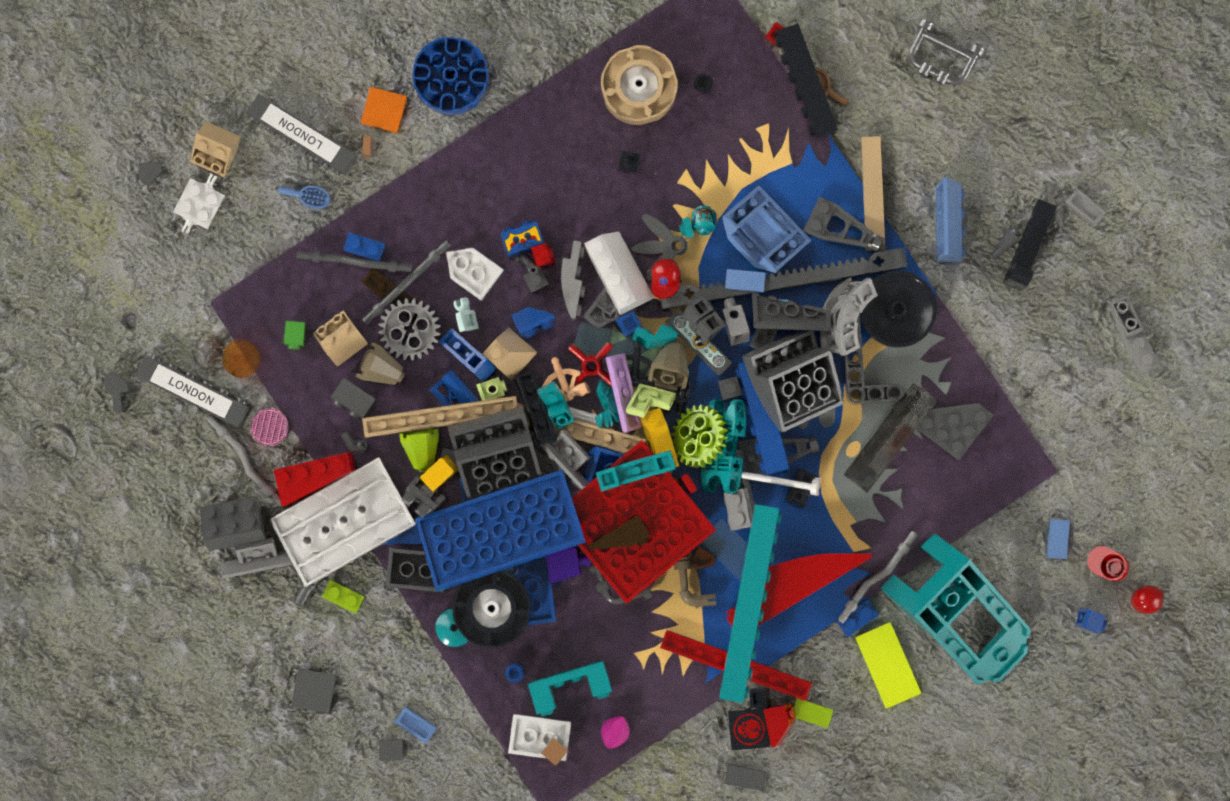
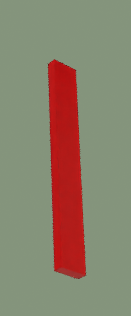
M666 630L660 646L661 649L724 671L727 651ZM751 660L750 668H753L752 678L749 681L806 701L812 682Z

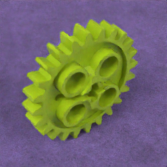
M694 405L692 410L686 409L687 414L681 413V420L676 419L678 426L672 427L676 432L672 433L671 436L675 437L672 443L676 445L674 450L677 452L676 456L680 458V462L690 467L699 468V466L705 467L706 463L711 465V459L718 460L716 454H722L723 452L720 448L726 447L723 440L728 439V437L724 436L728 429L723 428L726 422L722 421L723 415L718 414L719 411L709 406L700 405L697 407Z

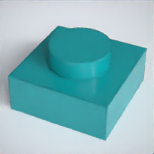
M684 218L681 221L682 224L679 225L681 236H685L686 240L693 239L694 233L690 218Z

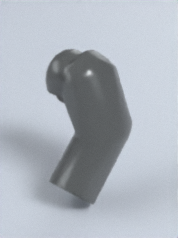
M520 253V255L515 257L517 265L524 264L530 274L534 275L538 272L535 262L525 253Z

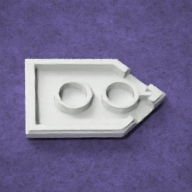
M474 248L446 252L450 279L481 301L504 271Z

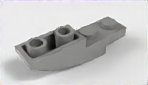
M574 241L571 259L563 258L561 270L564 301L572 320H576V316L581 314L582 305H579V299L584 297L585 286H582V281L575 280L576 277H580L581 266H578L579 258L583 259L585 247H581L582 242Z
M1125 296L1109 303L1125 346L1132 360H1135L1141 374L1158 368L1160 363L1143 332L1144 328L1128 297Z

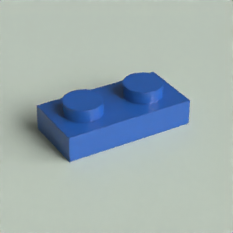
M349 232L343 251L373 261H381L386 244Z
M866 600L857 607L855 612H851L844 624L838 620L836 622L846 637H849L877 618L879 614L870 601Z

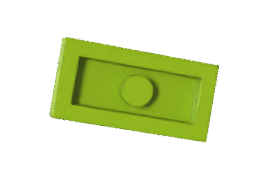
M330 580L322 598L357 614L365 596Z

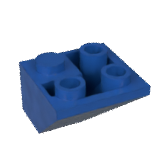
M530 307L511 315L521 337L525 336L526 339L536 335V331L541 328L547 330L553 327V322H556L554 314Z

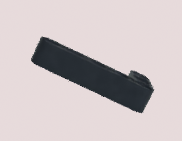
M1038 199L1004 278V285L1018 291L1028 287L1034 274L1031 268L1057 206Z

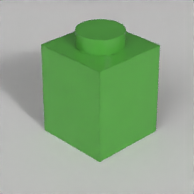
M286 321L284 344L289 346L288 349L300 350V347H305L307 324L305 322Z

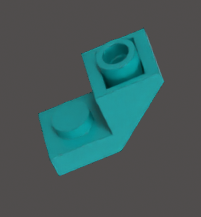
M663 324L655 336L649 330L637 327L632 340L640 341L642 346L652 349L665 346V344L670 342H676L679 333L673 327Z
M555 381L537 389L539 396L547 406L549 418L557 430L575 422L565 397Z

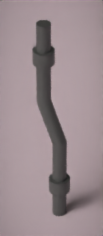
M444 241L436 250L433 249L428 254L429 257L380 303L377 302L372 307L373 310L362 320L368 325L377 315L380 316L385 312V308L433 262L436 263L451 245Z
M297 251L296 257L297 259H307L318 263L320 261L344 263L364 268L384 269L394 273L396 271L411 272L412 265L400 264L397 261H370L342 255L323 254L320 251Z

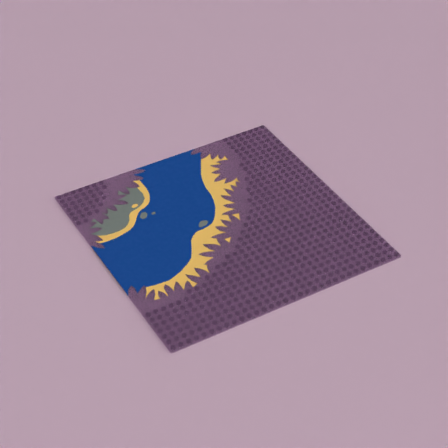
M668 0L213 299L211 306L280 411L286 416L288 423L311 458L317 460L352 452L348 450L341 438L342 434L349 431L354 440H365L368 444L365 452H353L356 470L380 458L398 493L403 498L407 486L418 474L422 476L425 472H419V470L414 469L400 442L399 433L365 438L362 417L358 420L349 414L351 410L344 407L341 409L333 404L335 400L331 396L343 378L377 400L367 417L443 407L441 402L431 393L430 388L438 383L450 370L456 374L479 401H482L476 384L483 382L442 346L439 341L452 328L478 352L483 354L492 342L508 327L521 337L511 315L527 307L554 314L556 322H553L554 326L547 330H543V328L537 330V334L528 339L525 336L521 337L537 354L519 374L533 371L539 388H542L547 377L555 372L551 362L553 357L559 359L562 369L571 368L582 371V361L568 350L572 343L588 356L596 355L607 342H610L614 347L601 360L602 369L609 374L606 357L625 353V355L633 354L635 341L632 338L634 333L625 337L616 320L596 328L581 317L605 287L585 249L583 259L579 258L578 266H581L580 277L575 278V280L582 281V286H585L584 297L579 299V305H582L580 316H576V320L571 319L564 301L561 270L563 258L571 259L574 241L582 242L581 247H585L584 243L602 234L619 231L651 291V281L646 280V275L655 261L664 253L641 254L633 252L631 247L641 242L663 241V239L655 235L642 219V215L648 214L657 218L676 237L681 236L679 225L682 224V219L689 217L692 225V212L699 206H709L716 212V229L706 236L699 235L698 232L693 230L694 238L686 240L688 243L687 251L683 255H675L674 261L681 270L680 286L693 285L698 290H701L702 284L706 288H709L710 283L716 287L717 282L724 286L727 269L764 272L767 278H769L770 273H773L776 277L777 272L774 273L755 268L727 238L722 217L757 186H760L802 231L819 196L836 203L864 225L863 184L830 136L816 141L813 136L810 137L807 129L809 123L807 118H803L800 110L803 107L794 95V90H796L794 83L791 84L789 82L786 70L738 0ZM636 45L649 46L666 55L673 65L678 81L676 98L668 113L659 120L643 125H631L613 116L606 107L601 91V76L609 59L618 51ZM699 74L709 75L713 81L711 90L706 93L698 92L694 87L696 76ZM621 151L640 154L637 174L618 170ZM833 216L827 226V230L833 233H841L845 228V222L838 216ZM885 216V251L904 248L908 265L907 268L894 271H906L922 278L932 289L937 303L936 320L931 331L921 341L909 347L892 348L878 343L866 332L860 319L865 386L898 384L903 388V397L899 401L891 403L858 405L849 403L846 398L843 356L840 353H832L844 404L785 432H780L781 438L808 439L816 437L819 452L809 453L789 463V472L771 476L793 480L798 468L817 475V478H821L819 496L810 494L805 507L800 509L784 502L790 489L789 486L749 479L754 504L779 508L778 513H782L780 525L776 524L775 532H778L777 543L772 545L771 551L775 553L773 563H769V566L816 554H871L873 557L757 626V629H760L759 640L754 641L753 648L757 650L755 660L752 661L765 666H770L837 621L846 608L845 604L847 601L853 598L865 580L888 565L897 552L899 544L905 541L911 531L915 532L918 536L909 547L910 550L907 555H903L891 574L869 587L857 606L880 592V588L893 575L901 578L929 559V555L921 546L934 533L948 544H951L1056 473V468ZM532 220V222L537 221L543 242L546 245L550 244L556 262L541 267L549 285L534 293H531L523 277L529 271L524 264L517 265L515 260L517 255L508 258L500 233H503V229L514 226V228L521 227V223ZM851 226L846 236L851 239L860 240L863 232ZM348 233L385 243L386 246L380 262L397 261L400 264L412 265L411 272L396 271L394 273L384 269H376L398 286L429 257L428 254L433 249L436 250L444 241H447L451 246L440 256L441 258L436 263L433 262L404 290L418 301L417 304L423 301L422 307L430 305L428 311L435 310V313L432 315L433 318L439 317L435 324L441 325V327L436 329L441 335L434 337L438 340V343L432 342L434 349L427 348L428 355L421 352V359L416 354L414 360H411L410 355L404 360L403 354L396 358V351L390 354L403 367L402 372L405 373L401 382H396L395 385L356 378V373H361L358 367L367 349L373 348L370 346L371 342L380 345L388 353L391 350V347L384 348L387 342L380 341L384 334L378 333L383 330V327H380L378 324L385 322L381 316H387V313L383 312L380 316L377 315L368 325L362 320L373 310L372 307L377 302L380 303L383 300L361 283L371 268L336 262L320 261L318 263L307 259H297V251H320L323 254L370 260L343 251ZM805 233L811 241L778 271L784 275L785 270H788L791 274L792 270L796 269L799 273L800 268L803 267L806 272L808 266H811L814 270V267L818 265L821 269L822 265L826 263L829 268L831 262L837 266L838 261H841L844 265L846 260L852 263V260L856 258L859 262L861 257L868 261L872 254L877 251H865L863 247L824 241ZM680 242L676 244V248L679 250L682 247ZM474 248L504 271L481 301L450 279L446 252ZM532 250L524 252L535 262ZM876 258L873 263L879 267L882 261H878V258ZM886 272L853 277L851 279L852 281H863L866 278H871L873 281L876 277ZM845 279L760 293L759 295L777 297L776 300L789 299L797 305H810L823 309L830 293ZM687 290L684 297L686 296L690 300L694 293H690V290ZM752 295L734 298L736 306L742 305L750 331L749 341L731 346L726 327L721 329L718 335L710 340L732 362L719 377L679 336L677 337L676 342L685 348L689 369L688 379L690 386L688 391H686L687 404L684 406V414H687V408L692 410L694 405L697 407L700 405L708 406L711 400L721 399L718 381L736 377L735 370H738V363L744 362L743 355L756 350L749 346L757 328L753 327ZM654 296L653 299L635 307L634 313L643 326L642 328L649 330L655 336L662 324L668 326L665 321L678 308L663 310L660 298ZM468 298L470 311L475 310L479 329L465 332L459 331L455 315L459 311L455 309L454 301ZM724 300L710 302L714 307V312L723 319ZM389 304L385 309L391 311V305ZM687 306L678 307V308H679L683 313H685L684 311H685V309L687 308ZM344 310L368 344L337 367L313 333ZM400 313V320L403 322H408L410 319V315L406 317L405 315ZM416 313L412 318L411 324L405 326L407 333L402 341V345H405L409 334L415 331L412 327L418 316ZM420 319L417 322V326L421 330H425L428 326L427 321L424 319ZM286 321L305 322L307 324L305 347H300V350L288 349L289 346L284 344ZM394 329L392 337L397 340L401 339V330ZM779 329L772 342L798 330ZM813 330L817 347L821 348L819 330ZM411 337L409 343L412 347H418L420 340L417 337ZM641 345V355L653 362L664 346L647 349ZM851 352L848 354V359L851 362H857L858 356L856 353ZM632 360L627 361V365L629 372L631 373ZM641 361L639 367V374L647 367V365ZM587 362L589 368H597L595 362ZM498 368L484 381L499 377L500 381L504 380L507 391L504 392L505 397L516 396L517 403L523 404L515 379L511 381ZM650 369L645 373V376H649ZM855 371L850 372V379L858 381L859 374ZM566 374L565 377L570 386L573 375ZM597 374L593 376L588 375L581 383L586 382L590 392L582 397L574 396L573 400L567 402L568 407L596 415L604 412L596 391L601 378ZM558 378L554 379L552 382L555 381L559 389L562 390ZM738 381L740 388H743L741 381ZM443 385L437 388L442 395H447V390ZM495 386L489 387V392L494 393L496 391ZM895 388L890 389V396L897 398L899 396L898 390ZM872 389L870 391L871 398L878 399L880 396L879 391ZM854 390L851 392V398L858 401L861 395L858 391ZM733 399L723 401L726 411ZM743 399L742 401L747 406L746 399ZM451 401V405L459 404L457 401ZM979 403L993 414V417L959 461L912 426L920 414L928 409ZM650 406L648 411L654 410L655 406ZM677 406L665 415L670 436L676 432L672 428L673 426H678L676 419H682L680 415H676ZM746 416L745 437H737L736 450H739L738 442L756 438L750 432L751 417L747 418ZM618 417V423L612 419L613 426L610 427L609 425L608 429L623 433L620 418ZM448 426L439 427V439L434 463L441 458L443 448L454 451ZM642 428L625 432V434L647 439ZM575 440L587 454L596 447V445ZM533 441L536 451L539 446ZM809 442L806 444L807 449H810ZM794 444L783 445L786 458L797 453ZM677 458L679 467L672 471V476L675 478L682 477L685 474L689 475L697 490L689 494L681 480L680 486L716 528L714 533L689 552V556L692 558L697 548L701 546L714 555V565L711 567L704 566L701 569H694L691 566V569H687L689 591L692 594L698 593V595L715 593L716 599H708V601H716V606L695 608L684 603L679 593L681 592L679 569L674 570V565L649 585L652 598L645 600L643 596L631 600L627 604H611L605 599L602 592L598 593L595 582L598 581L596 573L592 574L589 566H582V575L560 581V587L558 582L551 583L556 622L527 625L524 632L517 639L502 647L479 646L470 641L459 647H450L442 643L438 638L436 622L444 611L453 608L455 593L461 584L447 588L445 592L397 588L537 801H569L719 700L724 671L660 648L665 632L669 630L728 651L732 628L725 616L728 615L727 611L735 607L737 603L751 527L731 531L728 524L727 508L724 504L725 492L723 484L720 481V485H718L714 493L705 492L701 483V466L699 468L690 467L680 462V458ZM584 464V465L580 468V470H579V472H580L582 475H583V471H584L585 464ZM459 472L455 473L437 488L440 494L446 496L445 504L439 510L463 503ZM568 475L565 476L571 497H573L582 489L575 487L572 479ZM413 502L410 506L406 505L416 523L415 518L420 516L415 511L420 506V503L416 504ZM380 545L372 550L387 572L389 548L424 551L423 545ZM579 547L580 555H584L585 553ZM608 583L611 594L614 597H618V593ZM456 624L451 625V630L454 632L458 630ZM601 660L604 661L612 692H609L608 697L598 699L597 696L593 697L587 675H584V679L577 682H572V679L565 681V685L557 688L551 685L556 709H553L554 712L546 716H542L541 713L536 714L528 687L529 682ZM512 663L520 664L525 671L523 679L516 683L510 682L505 675L506 668ZM513 714L570 721L571 727L566 761L560 760L555 766L547 758L508 753ZM623 716L629 725V738L625 743L616 748H607L601 735L602 725L611 717Z

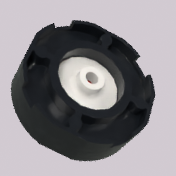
M498 571L462 583L458 587L454 598L453 619L459 631L471 643L479 646L502 647L513 642L526 629L530 617V596L524 584L517 577L508 572ZM490 605L495 606L494 612L489 610Z

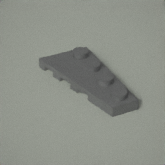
M752 292L754 328L831 330L830 310L810 305L801 306L795 304L794 301L788 300L785 302L776 300L777 297L760 296L757 292Z

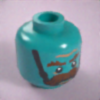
M699 206L692 212V229L698 232L699 235H709L710 232L716 229V212L711 207Z

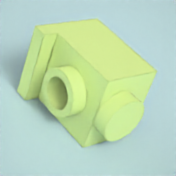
M499 377L476 384L482 401L505 397L504 392L507 391L504 380L500 381ZM490 386L496 387L494 393L489 392Z

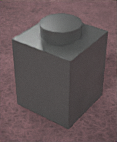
M737 377L718 381L717 384L722 401L742 396Z
M404 739L379 740V760H403L404 756H407L408 745L404 744Z

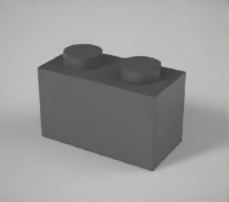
M345 378L342 379L331 396L335 400L333 404L341 409L344 407L351 410L349 414L358 420L360 417L366 418L377 402L375 398Z

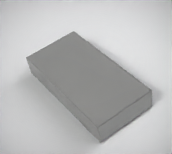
M1078 188L1075 189L1064 203L1092 227H1095L1107 213Z

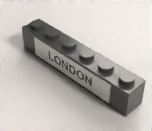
M259 93L246 112L250 116L249 120L258 126L260 123L266 126L265 130L274 136L276 133L282 136L281 140L290 146L292 143L298 146L297 150L306 156L308 153L314 156L313 160L322 166L324 163L330 166L329 170L338 176L340 173L345 176L357 158L356 154Z
M153 354L151 357L145 355L135 376L241 428L251 409L246 406L248 402L238 397L236 400L230 398V393L221 388L219 392L212 389L214 385L205 380L202 383L196 381L197 376L187 371L185 375L178 371L179 367L171 363L167 366L161 363L163 359Z

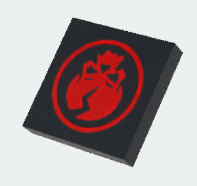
M765 708L728 711L731 750L770 747L763 710Z

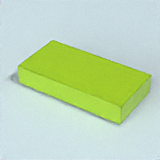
M796 698L793 707L797 719L825 728L829 727L834 711L833 709Z

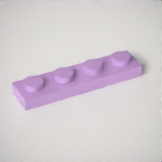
M625 353L606 357L622 431L625 433L642 428L640 417L626 413V408L634 395Z

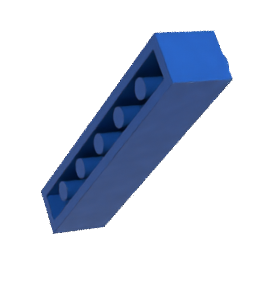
M738 363V370H735L738 381L742 383L743 388H740L742 400L746 399L747 406H745L747 418L751 417L752 424L749 427L751 435L756 437L757 443H754L756 454L761 456L762 461L759 462L761 473L765 472L766 476L789 472V466L780 431L769 417L756 394L745 363Z

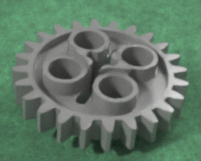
M405 298V302L402 304L398 300L397 307L394 304H390L392 310L385 309L387 316H381L385 322L378 324L380 327H383V330L378 333L384 334L380 341L387 342L384 348L391 347L390 354L394 351L397 352L396 358L403 354L404 360L407 359L408 355H410L411 360H414L417 354L421 359V352L428 355L427 348L434 349L432 342L438 343V340L434 337L441 335V333L436 331L441 325L435 324L439 317L433 318L432 315L435 313V310L429 312L430 305L422 307L423 301L416 304V299L413 298L412 303H409L408 299ZM402 311L409 313L410 319L408 322L400 320L399 316ZM416 313L418 316L412 327L415 331L409 334L405 345H402V341L407 333L405 326L411 324L412 318ZM424 319L427 321L428 326L425 330L418 328V320ZM394 329L401 330V339L397 340L392 337ZM411 337H417L420 340L418 347L410 345L409 340Z

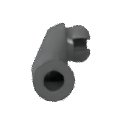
M349 431L341 435L349 451L358 453L366 451L368 444L365 440H354Z

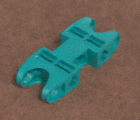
M713 399L708 406L715 409L717 403L718 414L723 415L722 421L726 422L723 428L728 429L724 433V436L728 437V439L723 440L726 447L720 448L723 453L716 454L718 460L711 459V465L701 467V483L705 492L714 493L721 481L724 492L734 494L739 488L742 477L743 458L736 457L737 437H745L746 408L742 400L733 399L726 411L721 399Z

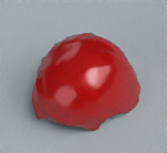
M1151 585L1139 588L1131 596L1132 607L1141 614L1157 612L1163 604V591Z

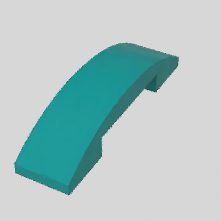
M671 450L596 472L600 489L604 491L675 470L676 466Z

